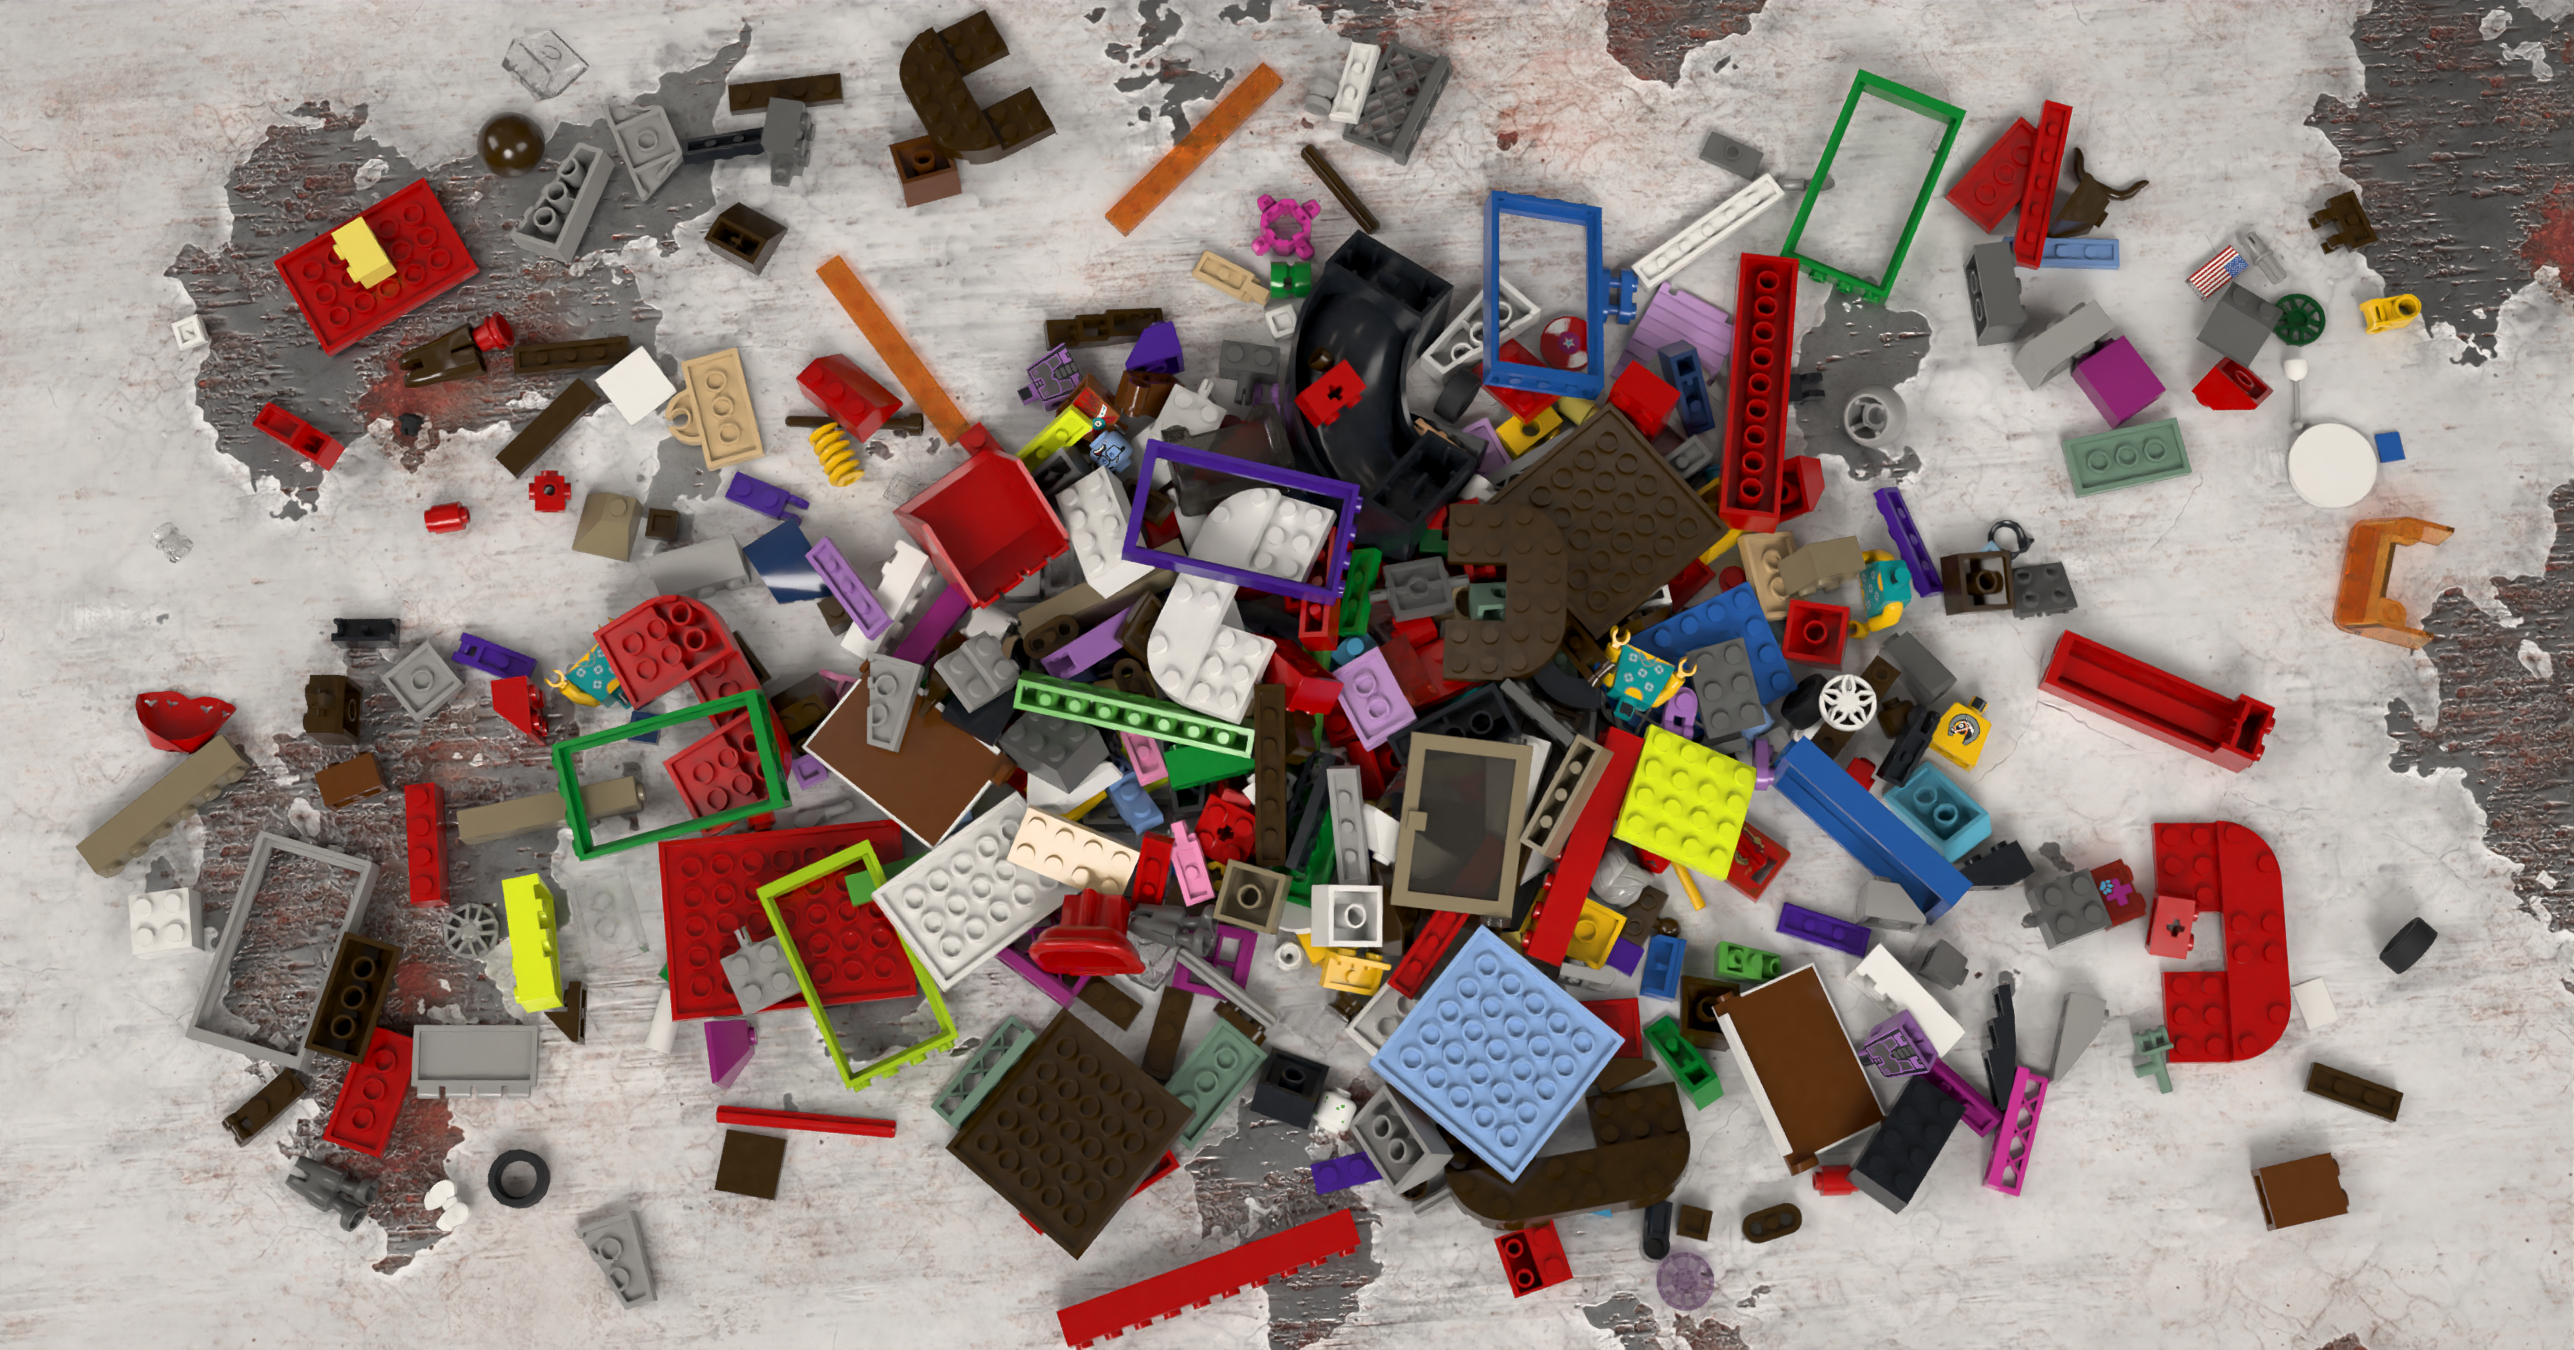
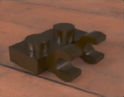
M2354 190L2328 199L2324 203L2326 209L2313 213L2314 217L2308 219L2312 230L2333 221L2339 233L2326 238V242L2320 244L2325 255L2333 253L2344 246L2348 253H2352L2374 245L2378 241Z

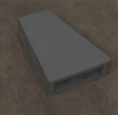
M1908 631L1901 636L1895 633L1882 643L1885 647L1879 655L1901 672L1898 679L1918 704H1922L1927 708L1944 696L1956 683L1957 678Z

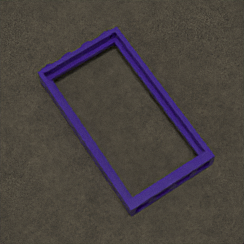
M1148 438L1121 560L1334 606L1336 598H1342L1346 581L1341 580L1342 569L1348 570L1352 552L1346 550L1348 541L1354 542L1358 524H1354L1352 521L1354 513L1360 514L1363 496L1358 495L1360 485ZM1156 459H1165L1344 499L1326 587L1137 546Z

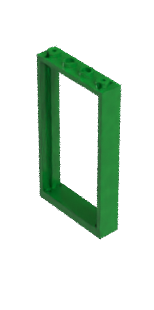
M1859 68L1779 257L1799 259L1798 271L1808 274L1809 279L1817 283L1824 284L1826 281L1836 285L1835 289L1844 294L1850 295L1853 292L1863 296L1862 300L1873 305L1880 303L1884 305L1967 111ZM1862 91L1948 125L1880 286L1794 252Z
M761 689L748 690L551 745L553 750L551 762L558 771L560 779L558 782L559 794L565 799L567 808L565 819L567 825L572 828L574 836L572 848L575 855L579 857L580 862L600 859L793 806L765 692ZM747 706L770 799L594 846L572 753Z

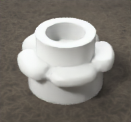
M1287 941L1282 943L1280 948L1276 949L1275 960L1278 961V966L1282 970H1296L1303 964L1302 957H1304V951L1300 945ZM1287 954H1292L1293 957L1288 959Z

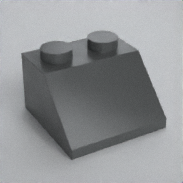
M2232 282L2218 301L2196 339L2247 369L2284 311L2237 283Z

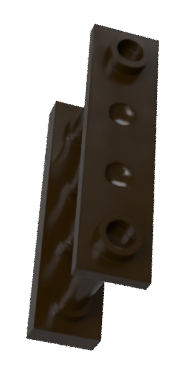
M1876 655L1860 678L1872 687L1878 704L1901 672L1879 655ZM1855 683V693L1860 690L1866 691L1861 685ZM1869 695L1859 696L1860 701L1870 698ZM1871 703L1861 707L1864 709L1866 718L1869 715ZM1836 711L1833 720L1835 721L1842 715L1838 711ZM1856 712L1854 716L1862 721L1860 713ZM1847 716L1845 720L1840 722V724L1843 725H1855V723L1849 719V716ZM1825 721L1810 741L1834 760L1857 730L1841 731L1833 728Z

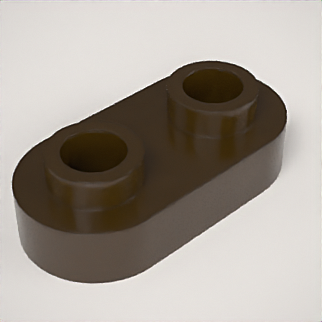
M1068 614L1052 618L1027 633L1023 640L1024 651L1034 659L1047 657L1077 639L1080 633L1079 623L1076 618ZM1063 623L1070 626V632L1067 635L1060 632V626ZM1037 638L1043 639L1045 643L1041 650L1037 649L1034 645Z
M1123 657L1114 663L1112 677L1120 691L1132 694L1144 693L1146 697L1156 699L1153 688L1140 664L1135 659ZM1124 667L1132 669V674L1129 677L1121 675V670Z
M1228 999L1226 1003L1220 1000L1212 1009L1220 1018L1223 1017L1259 1048L1267 1039L1263 1034L1266 1029L1253 1018L1249 1022L1240 1015L1242 1009Z
M1782 1203L1747 1215L1741 1223V1233L1748 1242L1761 1244L1796 1232L1802 1224V1214L1795 1205ZM1785 1213L1790 1216V1223L1788 1225L1781 1223V1214ZM1753 1223H1758L1761 1226L1760 1234H1754L1751 1231Z

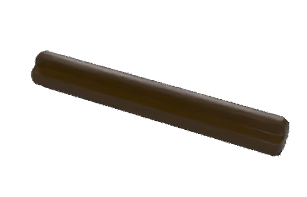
M1309 144L1301 150V157L1363 230L1368 235L1375 233L1380 228L1379 221L1314 145Z

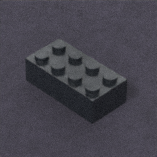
M1918 1074L1912 1075L1903 1084L1845 1179L1897 1215L1909 1204L1967 1108Z

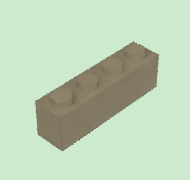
M1577 734L1519 841L1540 854L1556 860L1614 752L1589 738Z

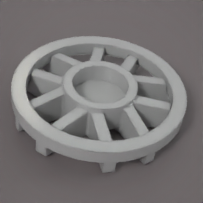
M467 903L459 906L449 913L448 918L443 924V937L446 946L453 954L464 959H478L487 955L496 946L500 936V924L494 912L486 906L477 903ZM472 908L478 909L475 919H471ZM466 910L465 919H462L457 915L460 912ZM484 911L490 915V919L482 920ZM454 918L461 922L459 928L450 925ZM494 923V930H484V926ZM449 929L457 932L451 939H449ZM493 935L492 941L487 945L483 936ZM461 938L463 942L455 949L453 944ZM480 942L484 950L477 953L474 943ZM469 945L472 954L461 953Z

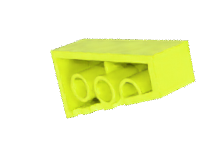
M538 873L502 880L509 939L513 956L511 965L517 986H514L516 1003L521 1004L527 1013L563 1006L554 896Z

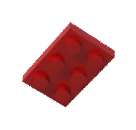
M1511 338L1499 348V361L1549 368L1514 338ZM1483 361L1471 370L1482 380ZM1483 381L1481 385L1484 391L1524 425L1529 424L1562 397L1559 395L1484 385Z

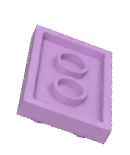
M1378 646L1332 672L1333 675L1344 683L1338 700L1367 752L1388 741V737L1419 722Z

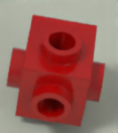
M541 471V476H534V483H529V500H535V512L565 513V500H571V483H565V477L559 476L558 471ZM552 487L555 489V493L550 496L544 493L545 489Z

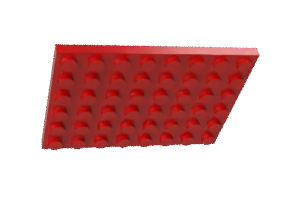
M892 819L658 842L672 1022L744 1015L720 960L735 954L741 948L734 933L737 929L740 930L743 939H745L741 928L747 927L752 942H762L776 935L756 889L867 839L873 848L880 866L902 860L904 858L900 825ZM863 859L774 898L823 1007L917 997L915 972L893 924L875 901L855 907L852 905L844 877L867 870ZM802 992L753 1014L809 1007Z

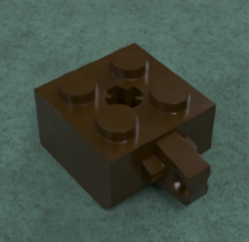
M310 675L309 684L305 686V699L308 709L307 713L303 715V728L306 734L324 746L359 745L363 688L348 676Z

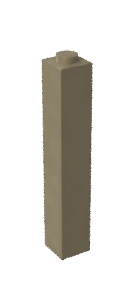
M1179 538L1154 549L1187 557ZM1155 567V569L1107 599L1086 581L1018 613L1022 625L1017 628L1024 640L1027 633L1058 615L1068 614L1076 618L1081 630L1133 605L1144 590L1151 591L1155 595L1174 586L1180 572ZM1063 623L1060 626V632L1064 635L1069 634L1070 626ZM1037 638L1034 645L1037 649H1041L1045 643L1043 639Z
M634 776L580 786L588 821L644 810L642 801L647 800L644 784L639 783ZM559 791L456 811L460 840L467 845H473L567 826L565 799L560 796Z

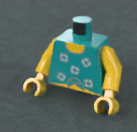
M1883 549L1861 551L1867 569L1859 573L1866 621L1868 622L1850 621L1849 628H1857L1856 633L1849 635L1851 638L1864 640L1867 638L1870 630L1876 632L1898 623L1903 609L1911 601L1912 595L1909 584L1911 573L1907 569L1906 562L1904 560H1895L1894 555Z
M607 617L610 622L614 620L610 617ZM598 643L565 675L559 670L551 669L558 675V680L555 683H551L548 679L544 678L547 685L559 687V692L575 704L594 708L602 704L609 708L618 701L625 709L632 707Z
M1613 626L1610 630L1613 641L1608 643L1605 653L1619 668L1613 674L1609 673L1603 679V682L1607 686L1606 694L1619 701L1614 715L1629 721L1635 709L1644 712L1650 707H1659L1671 699L1686 681L1685 676H1692L1696 672L1697 663L1690 670L1683 669L1682 665L1687 660V656H1684L1679 660V670L1674 671L1676 666L1627 644L1630 640L1628 629L1625 630L1623 637L1616 638L1618 627Z

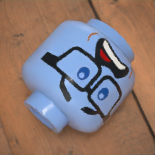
M1106 430L1089 445L1092 448L1090 457L1099 467L1104 465L1109 471L1113 472L1116 470L1120 474L1132 463L1128 457L1132 454L1133 448L1117 431L1109 433Z

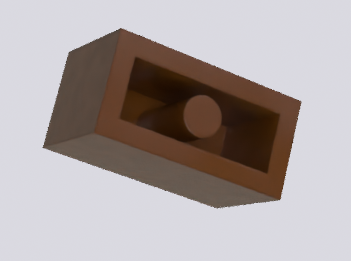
M367 751L358 752L350 757L351 760L341 764L339 762L327 764L322 768V771L315 773L314 775L325 807L335 812L389 791L390 788L379 757Z

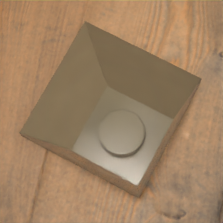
M610 492L587 494L572 550L629 563L644 507L637 498Z

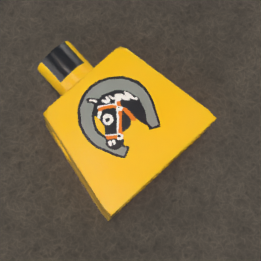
M1973 696L1966 707L1955 702L1940 718L1941 721L1937 725L1938 727L1932 736L1933 739L1928 748L1969 773L1978 761L1992 726L1988 720L1982 717L1988 707V703L1977 696Z

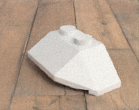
M1363 802L1362 809L1368 849L1375 852L1372 858L1386 866L1390 862L1395 865L1400 822ZM1415 832L1409 879L1411 875H1414L1423 880L1459 866L1461 862L1459 859Z

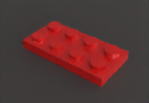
M2022 116L1945 197L1947 201L1988 235L2023 197L2037 129Z
M376 1027L363 1065L354 1062L350 1065L324 1132L323 1140L377 1158H383L412 1081L413 1038Z

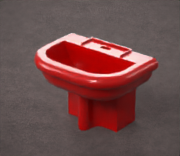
M1084 888L1083 894L1064 895L1060 925L1043 930L1028 949L1031 959L1045 973L1069 974L1070 976H1116V974H1142L1146 969L1145 964L1141 961L1138 950L1127 938L1131 905L1122 895L1100 894L1092 888Z

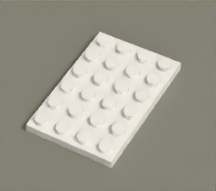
M1017 791L871 894V897L943 992L947 991L1061 908L1064 895H1079L1083 892L1006 860L1028 809L1026 807L1027 803Z

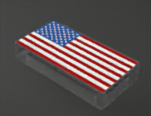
M2229 245L2189 276L2185 282L2203 302H2206L2243 273L2250 265Z

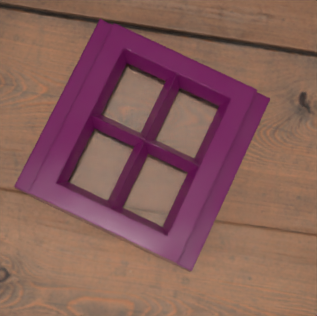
M1219 924L1215 939L1211 938L1210 952L1207 956L1200 957L1245 990L1258 933ZM1185 929V932L1187 933H1194L1192 931ZM1179 961L1177 962L1171 987L1215 999L1228 1000Z

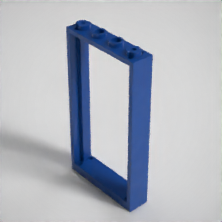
M1491 190L1484 204L1483 213L1484 385L1594 401L1597 399L1604 388L1602 207L1586 205V203L1565 202L1561 199L1539 198L1534 195L1514 194L1505 190ZM1499 213L1586 226L1587 374L1499 361Z

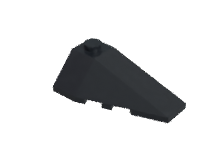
M1495 682L1388 737L1387 740L1402 766L1408 763L1411 731L1509 743L1523 735ZM1426 749L1424 762L1467 754Z

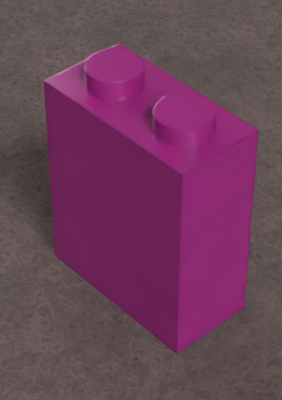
M2124 335L2117 340L2110 338L2098 347L2100 351L2095 355L2091 356L2088 353L2081 357L2075 363L2077 367L2071 374L2072 378L2113 430L2157 401L2166 391V388Z

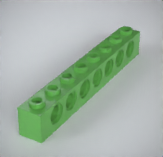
M1023 670L1018 679L1013 708L1250 759L1255 739V720L1242 718L1240 725L1189 709L1178 703Z

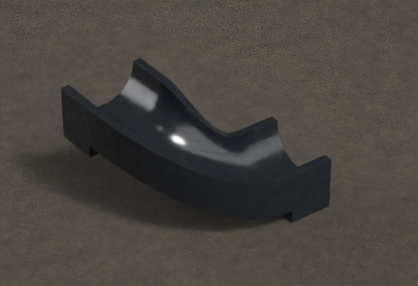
M1358 229L1325 262L1323 275L1311 288L1297 318L1285 378L1283 404L1285 431L1289 452L1296 471L1360 485L1358 495L1363 496L1360 514L1354 513L1352 523L1358 525L1355 539L1352 543L1361 549L1376 548L1382 551L1381 561L1387 565L1411 561L1420 539L1436 515L1447 503L1457 502V495L1474 474L1477 458L1429 429L1421 437L1412 423L1407 404V372L1444 332L1454 285ZM1323 346L1334 357L1332 368L1345 359L1367 388L1360 394L1363 399L1351 409L1345 405L1338 411L1341 416L1333 423L1326 426L1323 422L1315 428L1294 400L1302 391L1326 374L1317 372L1308 365L1312 353L1317 348ZM1334 392L1327 395L1330 400L1337 397ZM1305 491L1308 496L1325 508L1334 510L1337 515L1334 526L1338 529L1344 499Z

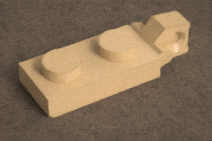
M1208 250L1204 251L1191 273L1193 278L1241 302L1249 304L1252 300L1266 306L1271 297L1269 290L1259 286L1261 280L1256 278L1254 273Z

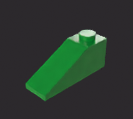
M1184 744L1172 745L1169 747L1170 751L1164 752L1171 787L1174 791L1255 772V759Z
M1668 1015L1643 1030V1034L1698 1111H1701L1724 1095L1716 1073L1693 1045L1679 1035V1028Z

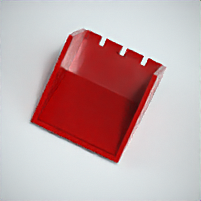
M988 446L893 511L899 523L924 554L929 556L932 564L949 585L974 610L978 607L984 610L1000 598L998 594L1000 591L1004 594L1008 593L1024 581L1022 577L1024 574L1028 577L1032 576L1048 564L1047 558L1054 560L1070 549L1068 545L1070 543L1069 534L1019 457Z

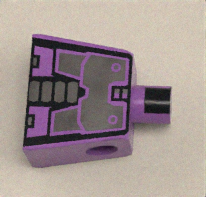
M1065 343L1060 344L1026 369L1031 384L1017 390V393L1024 406L1040 399L1046 411L1059 408L1083 379Z
M1905 1009L1874 1026L1863 1044L1864 1048L1859 1050L1858 1056L1863 1066L1867 1067L1876 1064L1884 1077L1894 1078L1930 1072L1939 1053L1908 1009Z

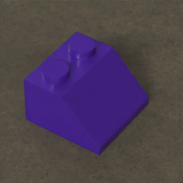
M1157 321L1152 323L1149 328L1144 329L1125 363L1126 370L1163 372L1172 375L1185 371L1183 352L1173 321Z

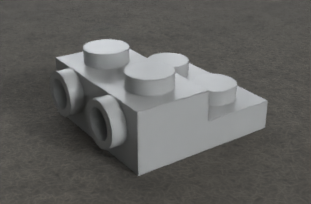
M986 630L965 641L959 649L944 656L934 664V668L969 713L1012 689L1020 677L1018 664L1013 659L1006 658L1001 651L1002 646L999 639L995 636H989Z

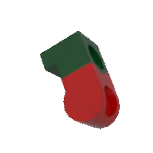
M1446 506L1436 515L1420 539L1419 558L1441 556L1442 559H1448V541L1442 540V527L1447 519Z

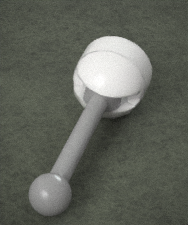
M2288 360L2284 362V374L2287 379L2293 382L2294 420L2291 426L2294 430H2301L2304 425L2303 421L2300 420L2299 381L2303 380L2308 373L2307 360Z

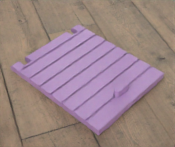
M1663 281L1611 372L1610 377L1617 380L1632 360L1645 367L1658 353V348L1684 339L1697 348L1700 365L1712 375L1706 382L1710 387L1730 352L1732 326L1726 323L1729 314L1682 289H1679L1677 295L1674 296L1668 293L1672 284Z

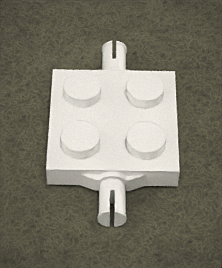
M1203 379L1198 392H1191L1175 384L1149 436L1159 441L1207 451L1228 411L1208 399L1214 383L1210 381L1207 389L1204 390L1209 380ZM1163 459V460L1161 461V463H1162L1164 466H1165V465L1167 464V462H1168V460H1165V459ZM1170 461L1167 467L1173 468L1175 462Z

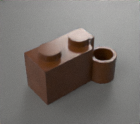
M1124 370L1114 402L1123 409V413L1127 416L1138 418L1140 415H1148L1157 419L1174 385L1178 384L1184 388L1185 385L1170 373Z

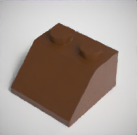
M928 135L889 145L907 208L962 194L955 161L940 154L931 143Z

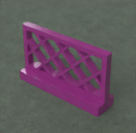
M1055 911L1050 915V926L1033 927L1024 935L1031 934L1033 943L1036 941L1035 933L1043 932V930L1052 926H1059L1060 924L1055 925L1054 918L1061 922L1062 914ZM1015 942L993 956L1067 1010L1070 1009L1075 1002L1074 998L1091 978V976H1080L1078 982L1071 988L1062 981V974H1058L1057 978L1051 973L1043 972L1027 956L1029 955L1028 950H1018L1015 947Z

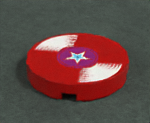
M1563 316L1554 319L1545 327L1540 339V352L1543 360L1552 369L1578 372L1587 367L1586 321L1574 316Z

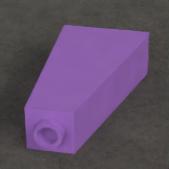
M1135 603L1043 658L1041 662L1049 675L1069 679L1121 648L1122 645L1114 637Z

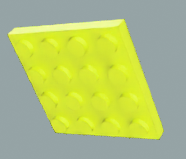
M1651 724L1646 729L1643 738L1645 740L1629 782L1613 837L1722 882L1727 879L1756 783V768Z

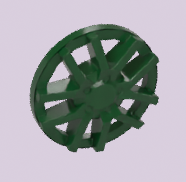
M2289 294L2282 297L2274 305L2284 311L2278 321H2285V325L2278 327L2276 324L2272 332L2285 342L2286 345L2302 347L2313 343L2322 334L2326 323L2325 314L2320 304L2313 298L2304 294ZM2295 299L2303 300L2305 302L2299 308L2295 302ZM2288 301L2292 309L2291 311L2283 304L2284 302ZM2308 303L2314 307L2310 313L2304 309ZM2317 312L2320 321L2310 317ZM2308 325L2317 327L2318 332L2309 328ZM2288 330V336L2286 337L2281 331ZM2294 332H2298V340L2292 339ZM2304 333L2311 336V338L2304 340Z

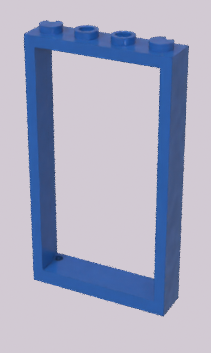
M1805 735L1798 742L1792 739L1773 763L1774 783L1772 786L1872 875L1891 878V883L1900 884L1924 914L1926 922L1930 926L1949 911L1973 885L1970 880Z

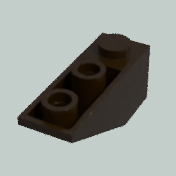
M1379 861L1371 862L1370 884L1371 886H1383L1382 947H1368V952L1396 956L1406 955L1414 943L1415 921L1408 906L1390 905L1394 873L1391 865L1386 866Z

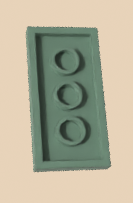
M2176 417L2069 439L2061 443L2076 499L2190 475L2192 472Z
M1221 1017L1164 1086L1166 1090L1197 1114L1177 1139L1191 1151L1269 1057L1268 1054L1223 1017Z

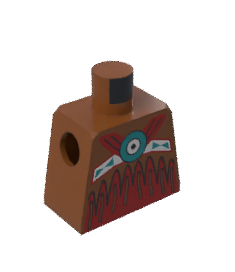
M1089 372L1056 410L1055 418L1073 404L1091 419L1093 427L1081 437L1090 442H1094L1106 430L1109 433L1117 431L1122 437L1128 430V425L1119 420L1121 407L1114 402L1115 395Z

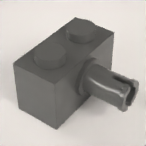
M1223 340L1219 361V377L1238 381L1234 403L1242 405L1243 395L1245 394V406H1251L1255 383L1266 385L1277 383L1281 361L1280 348Z

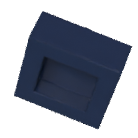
M632 711L630 723L660 714ZM661 729L627 738L629 742L658 746Z

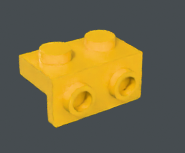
M1339 947L1338 952L1326 950L1319 985L1325 988L1374 996L1379 990L1383 969L1390 971L1392 964L1382 961L1383 955L1372 952H1365L1363 957L1356 955V950Z

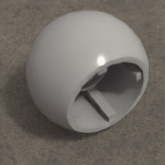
M1867 385L1858 389L1848 398L1843 410V423L1848 435L1856 443L1869 448L1884 447L1897 440L1905 429L1907 422V410L1901 396L1890 387L1883 385ZM1878 408L1884 413L1882 422L1878 420L1876 415ZM1868 427L1871 429L1880 428V430L1876 433H1873L1871 430L1868 429Z

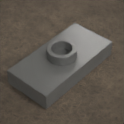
M1712 131L1699 159L1752 181L1764 153Z

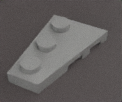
M868 651V661L870 662V677H868L870 706L867 708V744L898 753L925 667Z
M628 1211L574 1230L579 1239H582L586 1244L594 1262H597L604 1272L606 1281L625 1310L658 1300L635 1211Z

